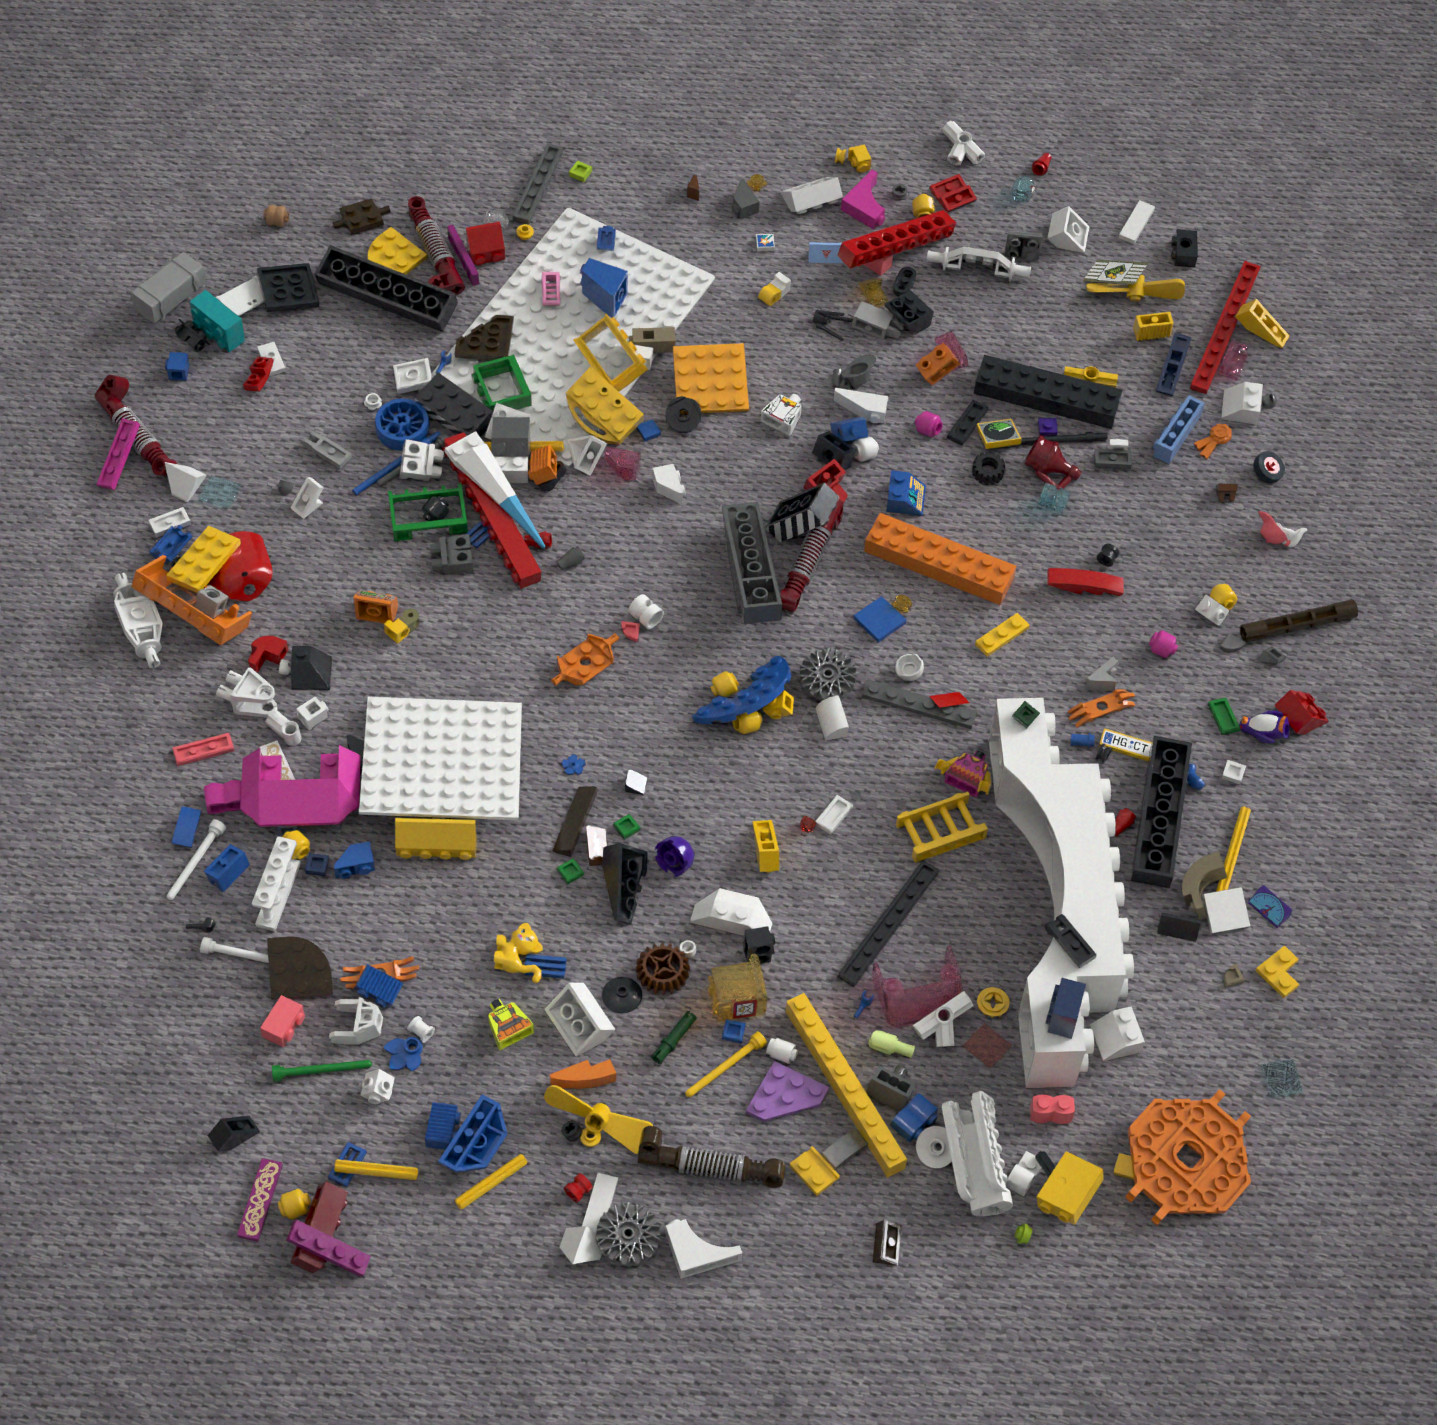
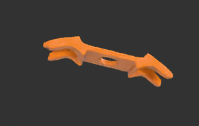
M1125 689L1114 690L1108 695L1086 703L1077 704L1067 711L1068 714H1072L1068 719L1071 721L1084 716L1075 724L1078 728L1086 722L1094 721L1098 717L1117 710L1121 711L1127 707H1134V702L1124 700L1133 698L1135 695L1134 693H1127ZM1103 702L1107 705V709L1099 710L1096 705Z
M413 956L403 960L370 965L376 969H383L386 974L400 982L416 978V973L412 972L419 970V965L399 968L413 962ZM366 966L343 967V972L358 974L340 978L341 982L351 983L345 984L347 989H354Z

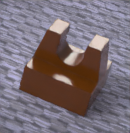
M1217 484L1218 500L1223 501L1224 494L1229 495V501H1234L1237 484Z

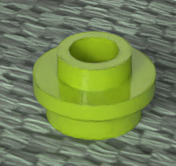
M1026 1223L1018 1226L1014 1235L1017 1238V1243L1027 1244L1031 1238L1032 1228L1028 1227Z

